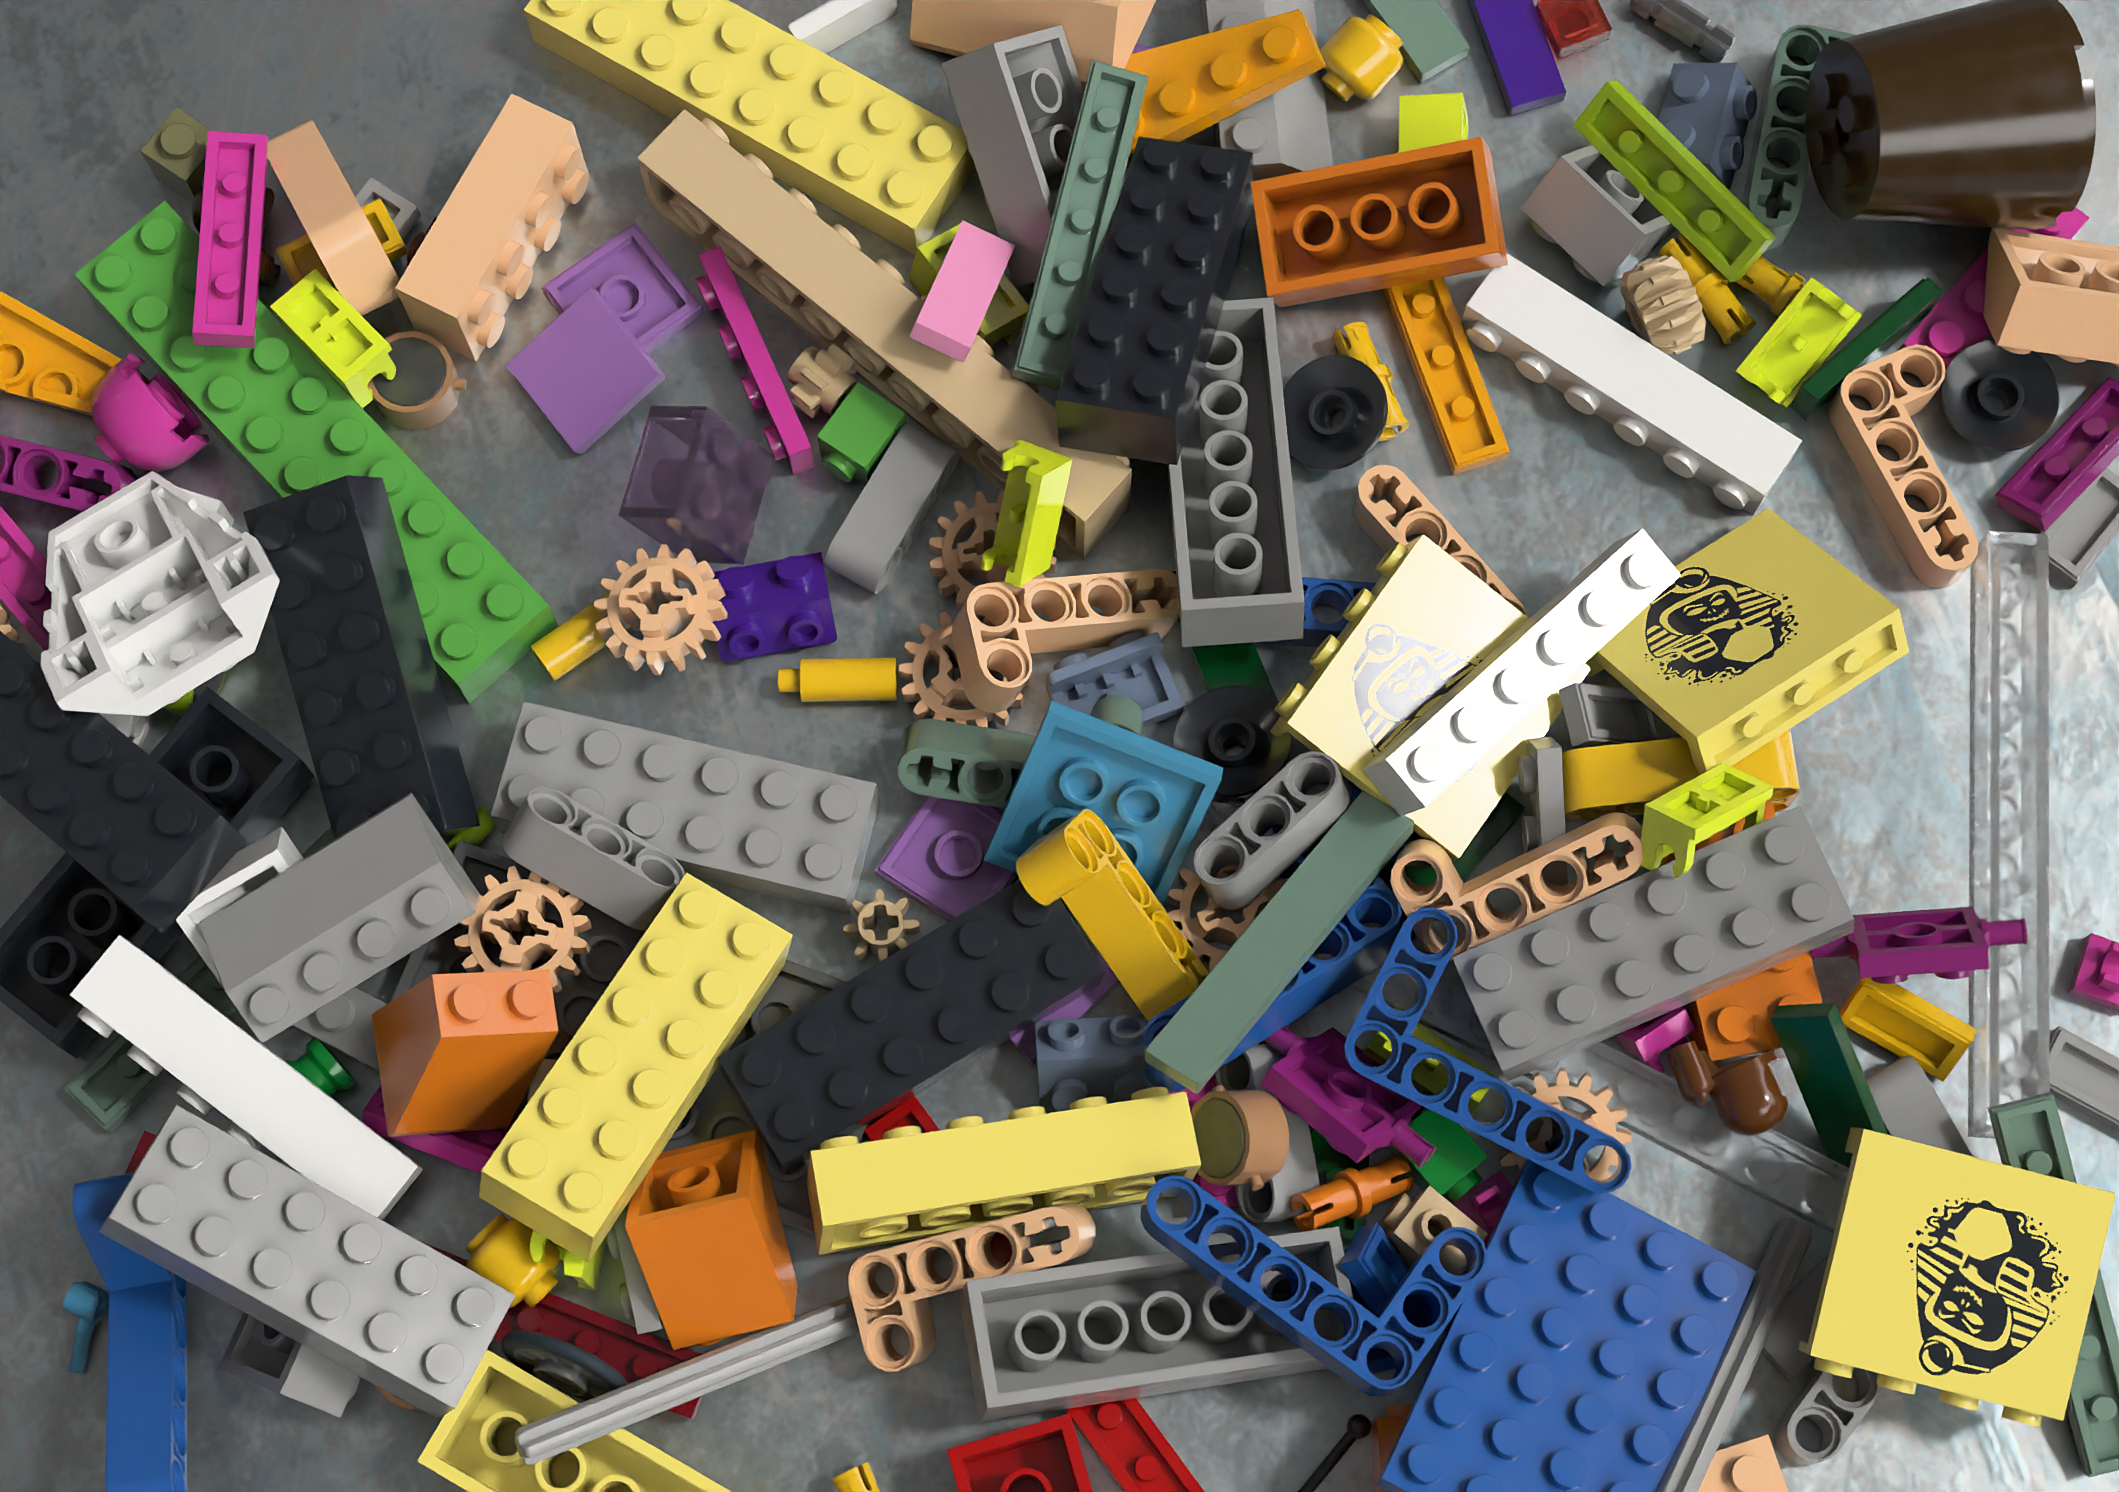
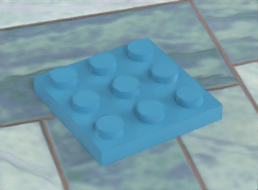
M1050 701L987 846L984 861L1017 873V859L1035 841L1082 810L1088 809L1098 815L1106 824L1161 905H1163L1222 780L1223 767Z

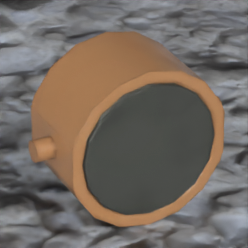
M418 331L397 332L385 338L392 348L388 354L396 366L395 377L389 380L382 373H378L368 384V387L372 390L373 399L383 417L395 426L409 430L429 429L443 422L456 408L459 390H466L467 385L466 379L459 378L445 346L432 335Z
M1218 1085L1194 1105L1191 1117L1201 1161L1198 1174L1208 1183L1221 1186L1250 1184L1252 1190H1258L1264 1186L1263 1183L1268 1182L1282 1170L1289 1150V1128L1284 1111L1278 1101L1270 1094L1261 1090L1225 1091L1223 1085Z

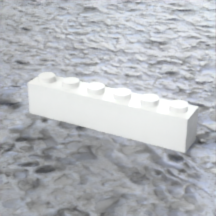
M1506 253L1508 265L1493 268L1466 305L1461 324L1468 338L1479 348L1488 352L1498 351L1515 362L1519 372L1536 383L1546 382L1564 394L1566 401L1576 410L1588 415L1595 413L1614 425L1615 432L1626 442L1635 446L1645 445L1663 457L1666 466L1676 474L1686 478L1695 477L1713 489L1715 497L1726 506L1736 510L1745 509L1754 515L1793 458L1802 440Z
M1643 528L1614 542L1369 762L1362 771L1400 816L1426 808L1677 580L1681 574Z
M119 935L70 994L84 1006L77 1016L106 1038L116 1030L134 1044L126 1054L156 1077L165 1068L183 1082L176 1093L205 1115L214 1106L233 1122L226 1129V1132L256 1150H259L264 1145L282 1159L281 1164L382 1221L422 1172V1167Z

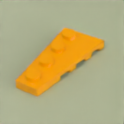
M1300 9L1131 54L1125 69L1149 77L1126 169L1130 166L1139 136L1180 142L1326 67L1308 20Z
M0 291V392L92 416L91 400L97 384L122 359Z

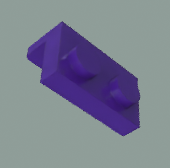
M821 552L789 556L780 560L742 567L735 566L713 572L715 574L713 579L719 580L726 595L719 601L722 602L727 611V619L712 622L721 635L720 640L716 642L722 662H732L828 644L837 640Z

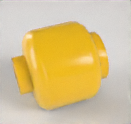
M1371 14L1365 20L1355 16L1349 17L1320 50L1326 65L1324 69L1327 71L1321 78V81L1345 102L1352 95L1366 101L1373 100L1400 70L1403 64V57L1399 48L1403 45V42L1385 23Z
M502 1213L482 1229L465 1248L471 1254L466 1268L516 1295L509 1308L514 1307L522 1300L532 1308L559 1282L551 1272L559 1263L560 1253L557 1246L548 1239L544 1246L545 1256L540 1264L535 1263L530 1253L533 1229L513 1217L508 1219Z

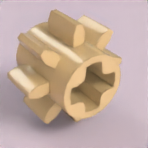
M835 343L830 346L827 352H824L822 349L819 350L816 346H810L799 355L787 374V380L794 385L789 392L794 396L791 402L811 418H814L821 409L832 416L856 383L859 382L853 377L857 371L853 366L856 360Z
M877 889L875 901L870 902L866 906L854 900L852 906L855 914L858 916V923H850L843 926L845 937L851 939L861 938V942L857 945L854 952L858 961L865 959L870 953L878 957L879 962L909 945L905 941L906 935H914L920 932L919 921L913 919L903 920V916L909 908L908 899L903 897L894 905L889 901H885L882 889ZM888 918L891 927L887 933L888 939L876 940L873 929H876L877 919Z

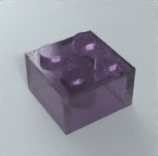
M651 405L618 516L660 544H667L669 549L677 555L687 548L691 550L697 562L705 560L707 563L743 565L750 540L754 534L755 522L765 487L770 478L774 455L707 406Z

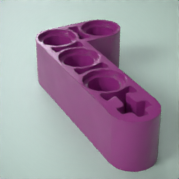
M0 434V453L2 456L0 465L1 491L85 511L109 497L102 492L83 489L85 478L111 484L112 492L110 496L138 480L137 475L130 468L122 464L117 465L114 462ZM49 460H53L58 469V477L55 484L46 489L41 481V470L44 464Z

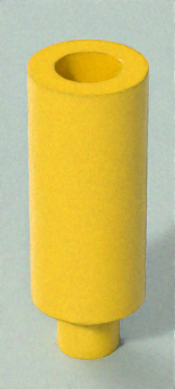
M606 593L598 599L609 598ZM594 602L529 646L554 682L606 646L608 640L602 638L595 625L603 618L600 617L594 608ZM625 625L626 631L632 628L631 625Z
M897 657L801 659L800 668L778 669L779 692H800L801 702L897 701Z

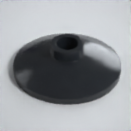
M1995 340L1981 341L1962 350L1946 369L1945 378L1941 384V402L1950 424L1967 441L1988 450L2014 451L2035 443L2049 430L2059 409V387L2054 373L2045 360L2034 351L2028 354L2009 352L2001 346H1997ZM1985 397H1998L2002 401L2004 409L1996 410L1985 401Z
M1331 355L1315 359L1300 368L1289 379L1283 389L1289 454L1307 467L1317 470H1337L1350 466L1371 451L1385 428L1388 415V400L1383 383L1370 367L1355 358ZM1346 410L1347 413L1343 422L1337 427H1333V416L1338 411Z
M1229 685L1210 690L1188 705L1177 721L1172 745L1174 749L1223 767L1222 780L1215 792V796L1238 797L1260 790L1286 766L1292 750L1293 736L1287 732L1276 737L1270 732L1281 717L1275 711V707L1278 704L1275 698L1254 687ZM1234 744L1246 746V749L1240 754L1226 755L1227 749Z

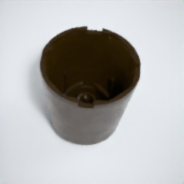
M1990 0L1828 43L1819 53L1810 75L1805 108V131L1813 178L1819 194L1829 210L1837 217L1846 220L2014 229L2051 228L2057 225L2056 218L2061 213L2072 212L2083 194L2091 170L2096 136V101L2093 79L2082 80L2075 50L2081 49L2085 44L2075 21L2063 4L2058 0Z

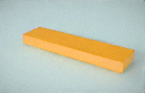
M1444 277L1384 288L1385 297L1452 475L1508 459L1510 454L1508 444Z

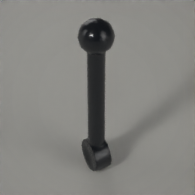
M1355 1414L1348 1419L1347 1432L1298 1492H1314L1356 1439H1362L1369 1435L1371 1422L1367 1416Z

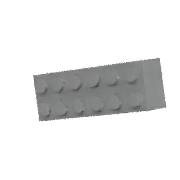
M1272 297L1228 300L1223 305L1178 464H1167L1182 647L1303 639L1305 601L1274 299Z
M524 701L490 816L501 833L504 834L528 792L533 788L541 786L553 788L668 853L679 862L685 874L688 873L699 880L850 915L880 800L877 784Z
M1801 806L1695 851L1691 869L1678 878L1673 875L1674 860L1452 957L1507 1080L1515 1079L1853 933L1854 917Z
M178 1105L174 1107L164 1121L98 1231L437 1419L456 1408L516 1296Z
M1339 1227L1269 1237L1353 1299L1349 1277L1340 1265L1345 1255ZM1237 1242L1208 1246L1211 1255L1222 1263H1232L1239 1258L1240 1249ZM1171 1251L968 1280L959 1295L979 1422L1328 1369V1367ZM1268 1271L1262 1274L1261 1288L1269 1299L1275 1302H1284L1290 1299L1291 1285L1283 1274L1277 1271ZM1321 1309L1315 1312L1313 1325L1320 1337L1328 1341L1340 1340L1343 1335L1341 1318L1330 1310Z

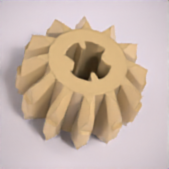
M1664 255L1654 260L1650 258L1635 265V268L1623 273L1621 294L1626 304L1624 307L1629 314L1631 325L1635 328L1638 337L1667 355H1678L1691 349L1692 345L1704 340L1706 320L1702 313L1703 306L1697 297L1696 288L1689 279L1688 272L1682 269L1680 261L1672 256Z

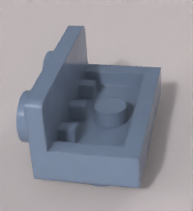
M1673 63L1658 121L1730 190L1735 171L1739 170L1743 163V140L1748 121L1753 119L1756 114L1757 92L1737 63Z
M1142 632L1126 634L1111 642L1109 645L1110 650L1089 658L1086 653L1068 656L1058 661L1053 666L1054 671L1046 675V691L1051 701L1090 715L1093 706L1100 699L1110 695H1122L1135 701L1143 713V728L1181 714L1184 711L1183 701L1162 654L1163 643L1158 632L1143 637Z
M1124 1014L1114 1017L1061 1018L1058 1020L1036 1022L1039 1106L1045 1108V1113L1070 1110L1069 1105L1071 1103L1089 1097H1105L1107 1104L1130 1101L1133 1093L1155 1087L1149 1082L1145 1074L1143 1032L1148 1021L1144 1015Z

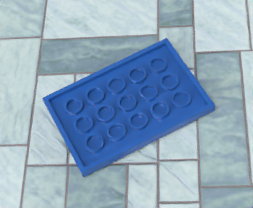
M1526 1159L1485 1246L1487 1250V1264L1484 1272L1453 1315L1375 1484L1388 1492H1656L1710 1384L1754 1279L1756 1270L1611 1193L1590 1191Z

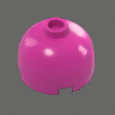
M129 353L112 367L97 384L91 405L93 420L101 432L94 440L101 451L117 465L126 459L135 467L147 471L160 472L176 468L207 445L210 441L208 434L195 435L193 431L202 423L185 400L159 373L149 380L138 371L146 362L139 356Z

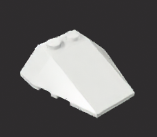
M154 471L144 475L48 532L45 585L51 591V609L44 611L43 626L49 632V646L47 651L41 652V668L55 701L60 708L66 711L149 716L167 704L176 702L187 692L217 674L231 669L239 661L253 654L280 582L258 540L246 531L242 534L231 527L226 519L217 512H208L199 506L191 495Z

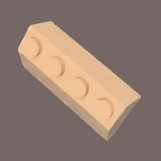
M912 0L910 41L914 46L962 56L993 43L1062 25L1082 87H1085L1092 60L1125 69L1156 0Z
M1993 227L1989 236L1983 317L1997 346H2001L2003 349L2016 354H2028L2031 351L2056 354L2064 360L2075 363L2085 362L2086 359L2109 362L2119 367V247Z

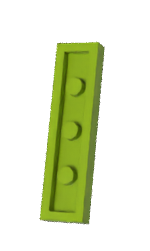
M1618 80L1607 81L1573 123V126L1730 282L1741 280L1776 239V236Z

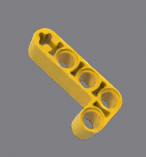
M1787 730L1731 766L1773 786L1772 798L1766 800V803L1772 802L1775 813L1790 807L1800 793L1790 730ZM1682 737L1586 747L1562 752L1565 820H1594L1613 812L1625 813L1629 816L1644 814L1647 803L1701 775L1695 769L1687 741Z
M1088 809L1082 810L1035 841L1017 859L1016 871L1026 891L1033 899L1044 906L1050 905L1059 898L1063 899L1148 1022L1192 994L1209 975L1205 966L1111 831L1093 811Z

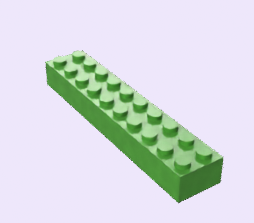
M164 200L75 273V277L94 304L278 500L346 475L383 478L436 669L470 704L530 652V645L558 627L550 606L259 299L255 348L193 344L192 331L200 237Z

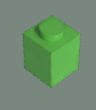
M857 382L817 436L820 455L823 458L822 464L839 479L851 482L854 478L866 486L894 438L907 423L906 412L860 382Z

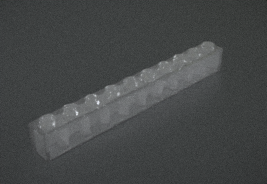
M1988 531L1978 543L1977 555L1970 565L1969 907L1973 906L1976 915L1982 919L1986 918L1987 921L2025 918L2027 926V945L1990 946L1988 949L1989 969L1973 970V974L1969 976L1968 1025L1974 1027L1977 1031L1973 1042L1968 1047V1137L1995 1139L1987 1110L1988 1107L2047 1092L2050 1093L2049 535Z

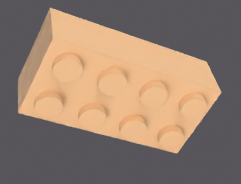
M511 93L395 287L415 331L432 335L446 348L477 362L485 346L491 348L498 341L505 324V312L514 298L517 300L521 299L528 290L533 277L532 267L542 250L547 252L553 247L561 230L560 219L570 203H578L587 188L589 173L573 122Z

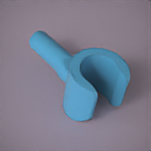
M87 1281L82 1283L74 1282L66 1293L62 1305L64 1311L80 1318L75 1329V1340L68 1370L69 1372L84 1374L91 1336L94 1333L95 1325L100 1322L109 1308V1295L107 1292Z

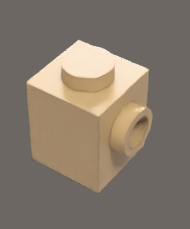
M1430 1185L1413 1198L1403 1193L1381 1220L1389 1228L1385 1234L1409 1269L1422 1250L1444 1230L1452 1227H1464L1475 1232L1482 1240L1488 1235V1233ZM1444 1245L1439 1251L1441 1266L1448 1273L1458 1275L1467 1263L1465 1255L1454 1246Z

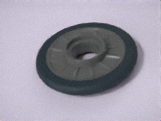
M517 1330L508 1332L501 1340L503 1353L515 1366L554 1389L587 1401L628 1384L626 1379L616 1369L603 1360L560 1339L541 1333Z

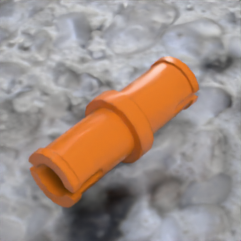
M1395 1154L1382 1162L1359 1171L1348 1168L1335 1173L1332 1182L1304 1193H1297L1291 1197V1211L1303 1207L1309 1210L1293 1216V1220L1298 1228L1305 1232L1317 1230L1318 1227L1345 1216L1356 1219L1369 1214L1372 1205L1399 1194L1411 1192L1414 1183L1413 1176L1399 1181L1395 1177L1411 1171L1410 1166L1404 1158Z

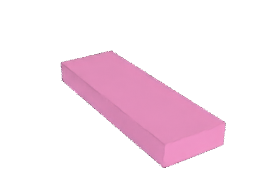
M962 220L909 337L964 363L1015 245Z

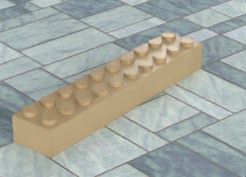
M684 109L637 157L650 207L704 251L721 246L730 269L737 278L823 348L828 350L835 343L856 361L853 366L857 369L855 374L892 404L906 412L909 418L929 434L961 451L960 459L999 491L1005 490L1008 471L1000 469L1002 455L1013 448L1014 442L1019 439L1073 459L1056 537L1082 559H1085L1130 509L1132 469L1128 467L1130 465L1128 458L1059 447L1056 407L1052 406L1038 394L1039 388L1036 384L1011 378L1013 368L1009 371L995 360L992 348L979 335H976L964 363L910 338L909 335L927 295L918 298L904 286L905 280L891 264L882 259L875 263L861 252L860 243L845 227L837 223L830 227L816 215L817 210L812 202L800 191L791 188L787 192L773 181L772 172L758 157L751 153L742 156L729 145L730 140L716 123L708 118H704L700 122Z

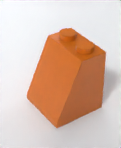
M549 969L432 974L371 1014L388 1137L503 1129L509 1126L558 1033Z
M757 1129L661 1152L630 1199L625 1228L673 1350L692 1345L709 1346L725 1337L754 1330L760 1332L775 1325L794 1321L798 1284Z

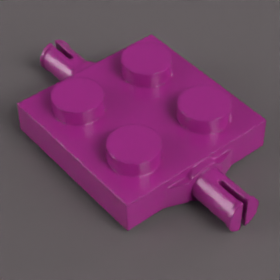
M1973 906L1853 915V933L1811 950L1810 955L1812 960L1816 958L1849 956V959L1856 961L1860 978H1871L1874 982L1882 984L1900 983L1908 980L1909 975L1935 973L1937 977L1943 979H1962L1971 976L1973 970L1989 969L1988 949L1990 946L2027 945V926L2025 918L1987 921L1986 918L1982 919L1976 915Z
M1283 1027L1264 1040L1284 1058L1269 1068L1260 1085L1278 1098L1280 1104L1286 1110L1300 1116L1322 1134L1335 1150L1346 1154L1356 1163L1377 1148L1392 1145L1412 1160L1419 1168L1431 1159L1436 1151V1147L1432 1146L1408 1126L1422 1113L1425 1107L1360 1075L1351 1068L1345 1055L1344 1046L1347 1038L1334 1027H1331L1319 1036L1299 1038L1289 1029ZM1355 1045V1051L1359 1060L1370 1066L1380 1065Z

